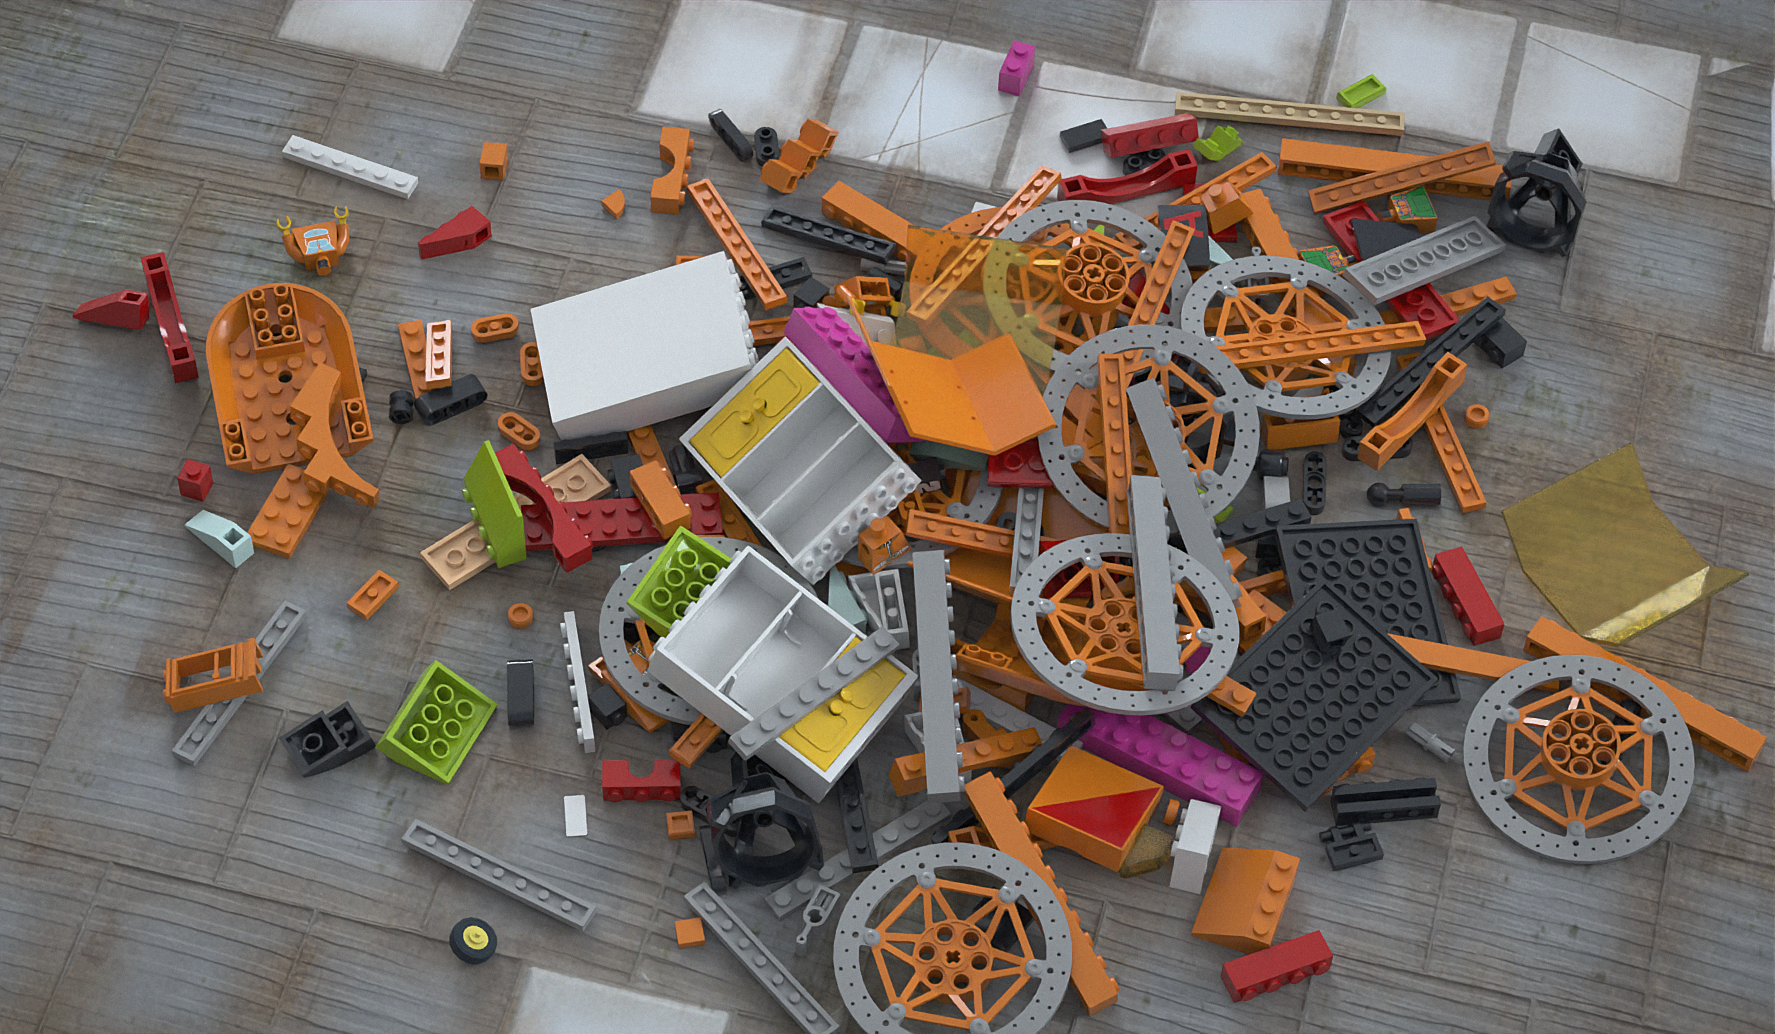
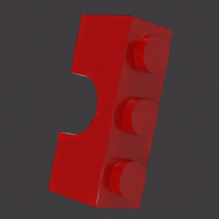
M602 760L603 801L620 802L622 800H636L638 802H645L647 800H662L669 802L680 800L681 763L677 760H654L653 772L647 777L639 778L630 773L628 760Z

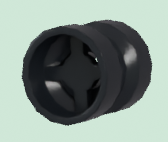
M404 390L392 392L389 396V404L391 406L389 408V419L396 424L409 423L413 419V409L411 408L414 404L413 395Z

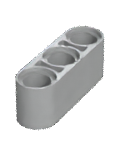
M1263 476V509L1290 502L1289 479L1287 477Z

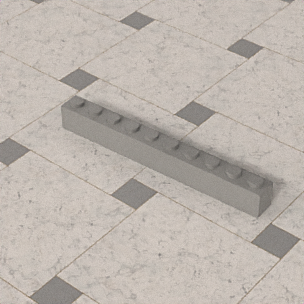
M1152 378L1126 388L1159 477H1161V483L1163 488L1166 489L1167 499L1189 556L1205 566L1223 585L1234 607H1240L1239 597L1243 596L1238 582L1233 583L1230 575L1234 574L1230 561H1224L1221 554L1226 550L1221 537L1216 539L1213 533L1217 529L1212 515L1207 517L1205 508L1209 506L1204 493L1199 494L1196 486L1200 485L1196 472H1190L1188 464L1192 463L1187 449L1182 451L1180 442L1184 440L1179 427L1174 429L1171 421L1176 419L1171 406L1166 407L1163 399H1166L1167 395L1163 385H1157L1155 379Z
M1131 475L1126 494L1144 689L1175 691L1178 680L1183 678V665L1179 664L1181 645L1177 644L1179 624H1175L1177 604H1173L1175 597V585L1171 584L1173 565H1169L1171 545H1167L1170 530L1169 526H1165L1168 509L1163 506L1166 489L1161 486V477Z
M943 550L913 552L929 803L960 801V792H965L964 776H959L958 767H963L962 751L957 752V743L962 742L961 727L955 726V718H960L959 702L954 703L953 695L958 694L957 678H952V670H957L956 654H951L950 646H955L954 630H949V622H954L953 606H948L947 598H952L951 582L946 583V575L950 574V560L944 559Z

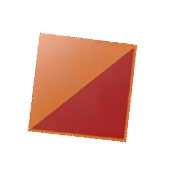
M1071 745L1028 807L1025 824L1031 834L1055 845L1069 848L1084 858L1118 872L1130 854L1134 841L1145 830L1158 810L1164 786Z

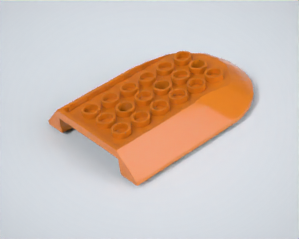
M273 283L257 286L239 294L219 311L207 335L206 358L228 468L250 474H258L285 469L288 464L302 466L308 465L312 459L303 457L297 451V438L305 426L298 424L290 425L287 423V420L291 418V404L319 362L341 372L342 385L333 400L329 416L331 436L338 453L342 458L351 457L374 441L350 325L343 312L331 299L306 286L291 283ZM276 333L281 334L280 336H277V337L272 336L273 334H276ZM283 375L292 377L291 381L287 383L280 382L279 378Z
M998 604L995 620L975 645L964 644L956 654V660L961 671L1054 701L1088 707L1053 689L1028 665L1020 653L1013 636L1010 618L1011 608ZM1081 617L1078 622L1085 625L1086 619ZM1036 618L1043 642L1053 656L1062 665L1066 666L1069 660L1049 622ZM1080 632L1074 639L1069 640L1076 655H1079L1083 650V634ZM1085 674L1082 677L1092 683L1117 690H1150L1144 689V684Z

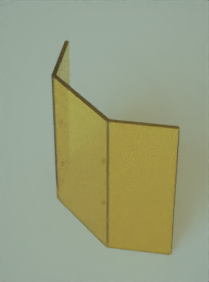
M908 225L905 282L892 346L951 360L1007 333L1011 334L1043 397L1048 384L1062 308L1067 249Z
M1632 443L1615 450L1501 511L1522 572L1570 628L1580 637L1590 642L1620 647L1749 576L1747 571L1709 565L1655 505Z

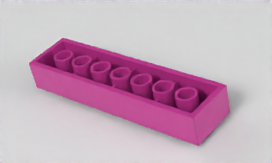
M830 307L793 308L784 333L885 442H924V439L909 435L869 347L850 328L849 324L844 322L837 312Z
M1067 704L1058 717L1057 728L1064 727L1076 712H1082L1086 707ZM1087 707L1094 714L1096 725L1078 739V741L1083 743L1082 748L1119 767L1164 786L1163 790L1189 803L1191 799L1221 806L1219 818L1236 827L1261 790L1264 774L1259 770L1151 715H1124Z

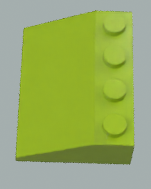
M484 441L464 477L465 488L461 489L465 503L470 502L472 507L470 508V514L473 521H478L480 525L478 532L481 540L487 541L488 546H486V550L490 560H495L497 567L501 568L527 559L523 516L490 441Z
M680 525L626 604L660 637L666 638L670 633L668 630L677 619L680 621L683 619L687 607L692 602H698L702 590L708 584L710 586L716 581L714 580L715 576L723 567L725 569L729 567L731 558Z
M435 660L424 670L375 748L403 766L448 784L498 704Z

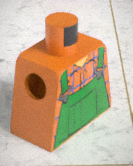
M1424 185L1392 195L1389 198L1387 210L1378 212V219L1380 221L1417 225L1420 234H1431L1436 229L1438 218Z
M1336 246L1299 251V260L1322 267L1340 276L1347 282L1348 280L1343 276L1345 268L1357 264L1354 255L1342 257ZM1318 289L1319 297L1327 294L1326 292Z

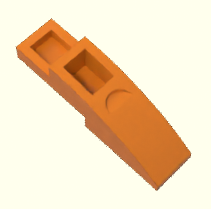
M603 657L588 665L589 672L603 685L609 683L627 703V713L647 732L652 733L670 721L644 709L626 695L612 678Z

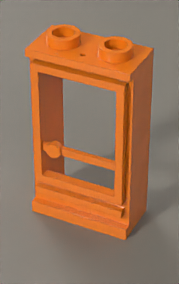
M250 638L248 642H241L237 645L233 644L173 660L170 658L166 659V670L163 671L166 689H163V697L166 704H170L174 713L263 692V687L256 674L262 673V667L258 659L263 658V653L255 638ZM231 665V676L220 679L219 668ZM214 670L212 674L213 681L180 688L181 677Z

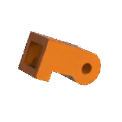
M970 709V713H965L963 716V732L970 741L1007 733L1002 727L995 730L985 720V715L981 710Z

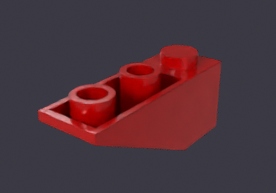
M470 206L465 211L459 212L449 222L442 224L430 235L424 236L418 242L419 257L427 259L476 248L492 237L490 220L475 207Z
M122 290L82 303L73 314V319H79L84 322L103 323L107 326L127 327L131 330H141L150 318L148 293Z

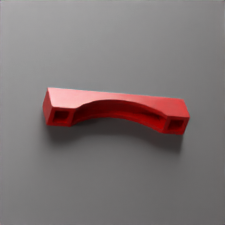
M1190 149L1169 153L1149 167L1122 177L1097 179L1077 175L1064 178L1058 183L1057 200L1058 202L1089 200L1113 204L1183 187V184L1196 183L1198 165Z
M161 252L140 257L174 381L179 383L199 378L195 357L180 313L165 254Z
M514 443L495 452L510 489L536 503L551 522L553 528V556L567 573L592 560L591 549L593 548V543L588 535L584 536L581 533L576 519L569 517L565 505L562 501L556 500L550 485L543 483L537 468L530 466L523 450L519 451Z

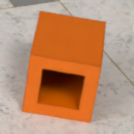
M484 142L479 163L481 178L504 180L508 163L507 144Z

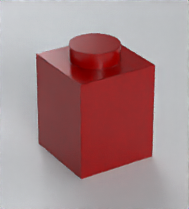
M187 459L177 477L180 494L204 502L213 485L210 465Z

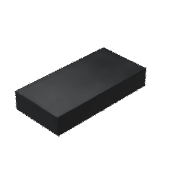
M1099 119L1060 131V139L1067 151L1071 153L1102 143L1101 130L1107 129L1103 120Z

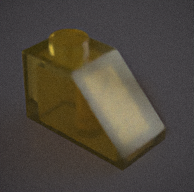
M1144 824L1122 863L1120 877L1127 879L1160 870L1164 861L1169 862L1172 857L1170 855L1173 836Z

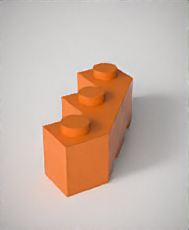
M807 119L800 128L798 140L788 139L783 144L779 160L769 159L764 164L761 170L762 176L760 181L782 193H792L797 188L796 182L801 177L805 179L817 167L816 161L819 157L825 158L830 153L839 131L819 120Z

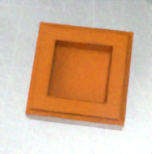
M692 810L666 813L669 840L695 837Z
M701 917L674 921L679 949L705 945Z

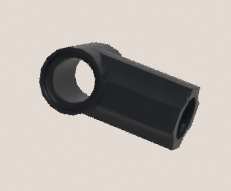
M684 445L674 446L669 451V458L674 471L675 484L680 493L696 490L695 487L703 484L700 470L698 467H695L691 452Z

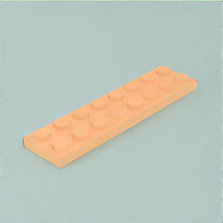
M583 454L541 478L545 485H550L556 500L562 502L597 500L611 491L610 483ZM517 493L514 495L520 511L521 505L536 504L522 494ZM472 520L420 552L421 559L449 591L495 563V560H490L486 550V546H488L487 541H482L478 532L480 525L478 521L474 522Z

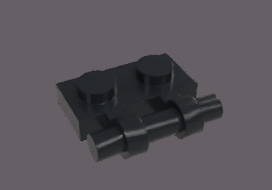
M1354 821L1350 822L1348 826L1340 828L1333 826L1329 827L1327 831L1319 832L1321 842H1332L1326 844L1325 851L1333 871L1383 860L1384 853L1376 834L1365 835L1364 833L1371 831L1370 821L1361 823ZM1351 835H1353V837H1354V838H1350V839L1343 840V837H1347V836H1351Z

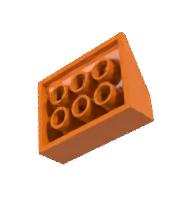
M1223 847L1193 926L1191 936L1246 954H1252L1271 947L1297 876L1300 858L1276 850Z

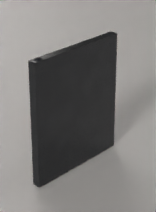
M1351 219L1350 221L1361 261L1421 238L1418 227L1414 224Z

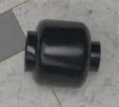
M1262 449L1259 456H1256L1253 471H1257V476L1260 480H1263V476H1287L1289 457H1285L1282 450Z

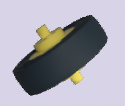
M469 917L462 919L453 927L449 936V944L453 953L460 960L468 964L477 965L486 962L492 957L497 947V936L494 929L487 922L479 918Z

